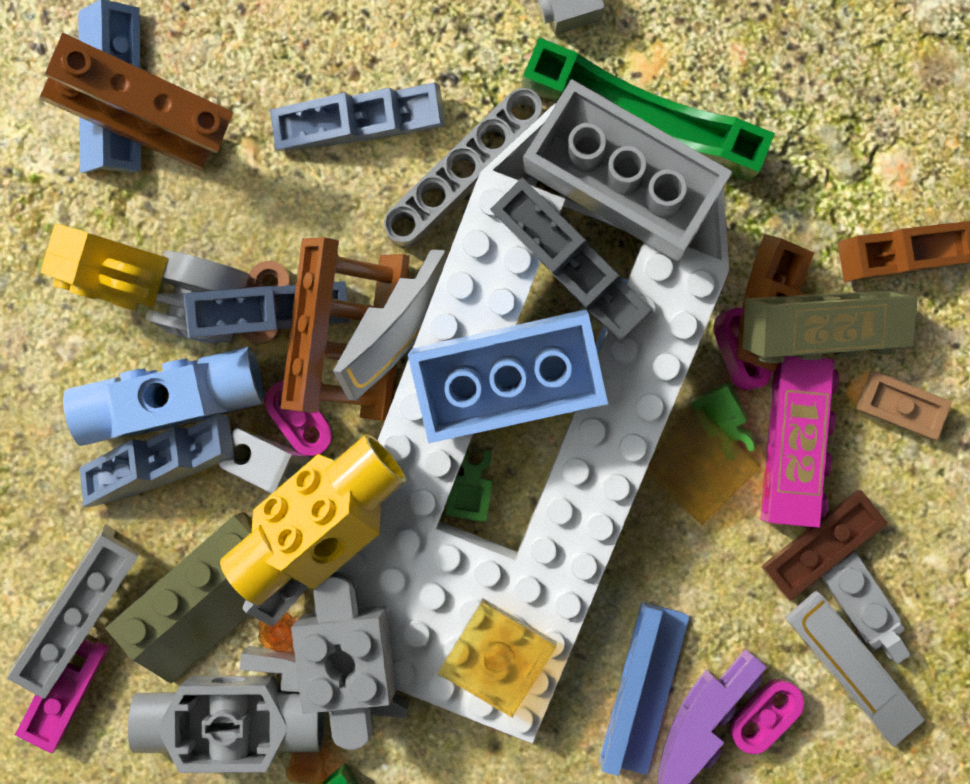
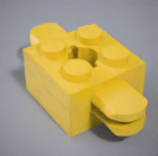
M55 223L40 272L54 277L53 286L90 299H101L110 302V304L135 311L137 303L154 307L168 258Z

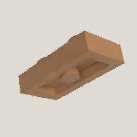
M872 371L868 375L855 410L927 439L938 440L952 401Z

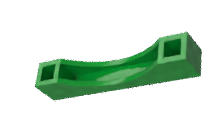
M540 37L523 74L521 88L531 89L539 97L554 103L558 102L572 79L732 171L731 175L748 182L760 172L775 135L771 131L737 117L699 110L652 94L610 74L579 53Z

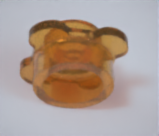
M323 743L321 752H290L291 759L289 767L286 769V776L290 781L322 784L326 780L325 760L330 755V750L326 744ZM310 759L312 764L306 766L304 760Z

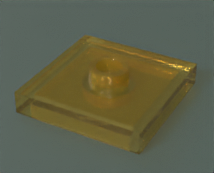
M699 408L652 455L645 473L703 525L761 468V464Z
M482 598L440 666L438 674L508 716L513 717L556 649L557 641Z

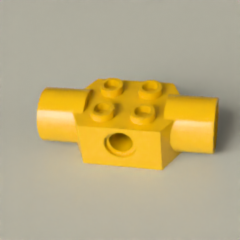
M365 434L335 461L317 454L253 510L252 532L220 560L221 569L225 577L244 599L255 605L263 604L291 579L314 590L380 534L381 502L407 481L402 468L389 451L369 434Z

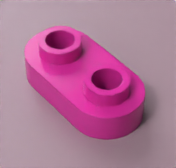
M736 307L720 313L715 319L713 330L731 380L740 389L752 390L766 385L771 378L772 371L737 358L738 332L743 308Z
M284 381L272 385L265 396V407L296 451L307 456H314L325 452L332 443L333 430L319 408L317 413L280 409ZM310 427L317 428L320 433V437L315 443H311L306 439L305 434Z
M774 679L767 682L732 718L730 723L732 740L742 751L749 754H759L767 750L801 715L804 708L802 693L795 685L785 679ZM778 693H784L786 696L785 702L780 706H775L773 704L774 696ZM748 723H756L757 725L756 732L752 735L744 734V727Z

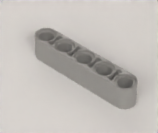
M520 88L511 92L388 211L385 216L384 227L392 243L403 248L414 246L474 189L480 172L540 118L542 103L537 93L527 88ZM523 103L529 105L533 109L534 114L527 120H520L514 117L511 110L517 104ZM488 132H497L503 136L505 142L497 149H490L484 146L481 140ZM466 160L471 162L475 167L474 173L467 178H459L454 175L452 167L458 161ZM434 188L441 190L445 194V200L441 205L429 207L423 203L422 198L426 191ZM401 217H409L415 222V229L408 236H398L393 232L394 223Z

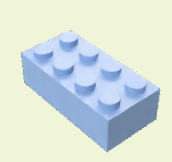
M587 310L412 348L408 353L428 443L608 404Z

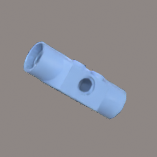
M249 346L201 357L198 359V363L197 361L188 362V359L174 360L163 363L162 372H157V370L146 371L145 368L121 373V378L115 377L68 388L64 392L63 403L70 433L79 446H84L106 440L154 432L205 420L214 414L225 415L235 410L264 404L265 397L262 377L252 348ZM167 388L169 392V399L167 403L164 404L163 392Z

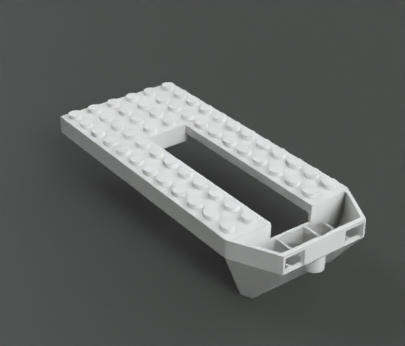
M556 104L550 107L480 172L413 348L517 324L541 262L490 209L522 177L559 214L562 207L619 228L561 193L557 196L536 188L538 180L524 172L523 156ZM724 188L679 262L643 242L626 284L652 309L653 313L621 344L607 330L598 353V359L608 404L574 412L518 552L439 521L473 434L428 443L408 359L378 441L398 462L407 481L381 502L380 534L335 571L350 575L354 579L357 587L359 609L386 606L396 690L533 744L729 273ZM315 605L311 614L316 613Z

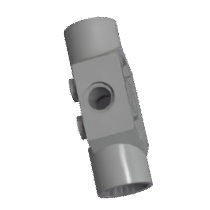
M191 676L179 686L177 692L136 693L133 696L128 717V742L132 753H169L179 773L266 772L277 753L321 752L324 738L325 713L302 714L300 692H282L274 676Z

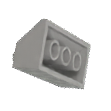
M572 79L523 156L525 173L677 262L681 260L732 174V171Z

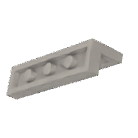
M106 524L104 525L14 662L7 677L8 680L43 699L46 698L138 558L139 552L113 538L116 530Z

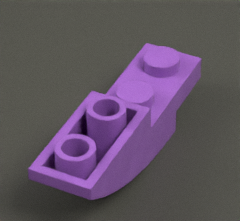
M745 649L719 680L706 669L693 685L670 727L662 751L657 784H694L693 779L703 767L705 769L710 768L717 761L722 751L720 747L724 742L713 729L717 725L723 726L731 719L736 711V706L734 705L744 693L751 694L757 689L764 677L762 672L767 668L748 650Z

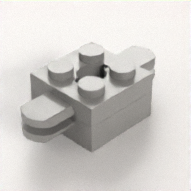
M334 572L314 589L316 613L301 615L293 624L291 630L302 714L329 711L331 733L335 744L343 749L354 750L368 742L374 729L372 707L390 705L396 692V682L386 606L359 609L357 587L354 579L345 573Z

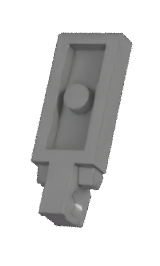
M852 551L820 577L860 639L868 644L873 651L881 647L890 661L893 660L896 664L911 656L898 636L905 631L900 623L899 616L856 551Z

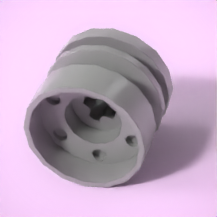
M164 250L162 256L167 257L168 261L162 281L174 286L173 293H158L155 300L169 305L167 314L147 310L145 320L156 324L167 333L188 338L183 293L248 288L251 275L217 262ZM235 333L190 337L189 339L207 344L216 342L232 344Z

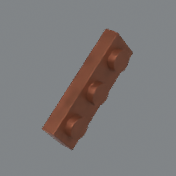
M856 490L829 511L825 518L820 519V528L809 527L764 563L761 568L784 597L791 601L888 523L864 492Z

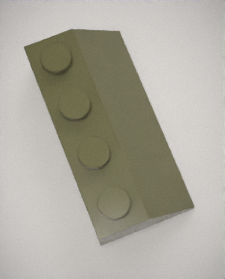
M244 512L232 516L105 628L133 661L172 684L249 616L242 608L246 599L229 583L221 569L220 560L252 532V521Z

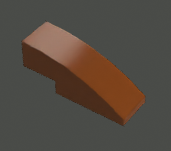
M970 221L904 228L893 232L860 235L839 241L838 249L844 282L968 264L970 263Z
M764 234L752 267L742 306L743 311L740 318L737 343L738 359L775 372L778 363L759 361L758 355L743 349L745 298L807 295L800 292L799 289L815 252L782 238Z

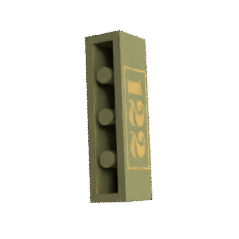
M895 290L745 298L743 349L758 355L759 361L766 363H782L785 361V356L795 355L803 360H820L823 353H833L839 357H858L859 351L869 350L871 353L882 355L895 354L896 348L914 346L918 297Z

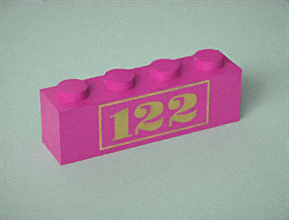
M785 356V361L778 363L775 372H773L760 520L768 523L820 528V519L826 517L828 497L826 493H823L824 477L829 476L832 464L831 453L826 452L828 435L833 434L835 427V413L830 410L831 394L836 393L839 383V373L837 369H834V359L803 360L796 356Z

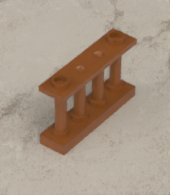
M63 32L44 76L48 78L40 95V100L199 171L204 168L210 151L218 152L234 113Z
M326 237L303 238L280 409L317 413L318 404L321 400L361 405L359 418L385 421L394 399L393 387L396 364L356 401L348 400L341 386L322 383L324 359L339 360L348 345L327 340L329 317L336 316L361 321L369 307L384 308L399 279H409L410 255H380L379 264L340 257L338 255L339 240ZM335 273L376 281L374 305L333 299Z

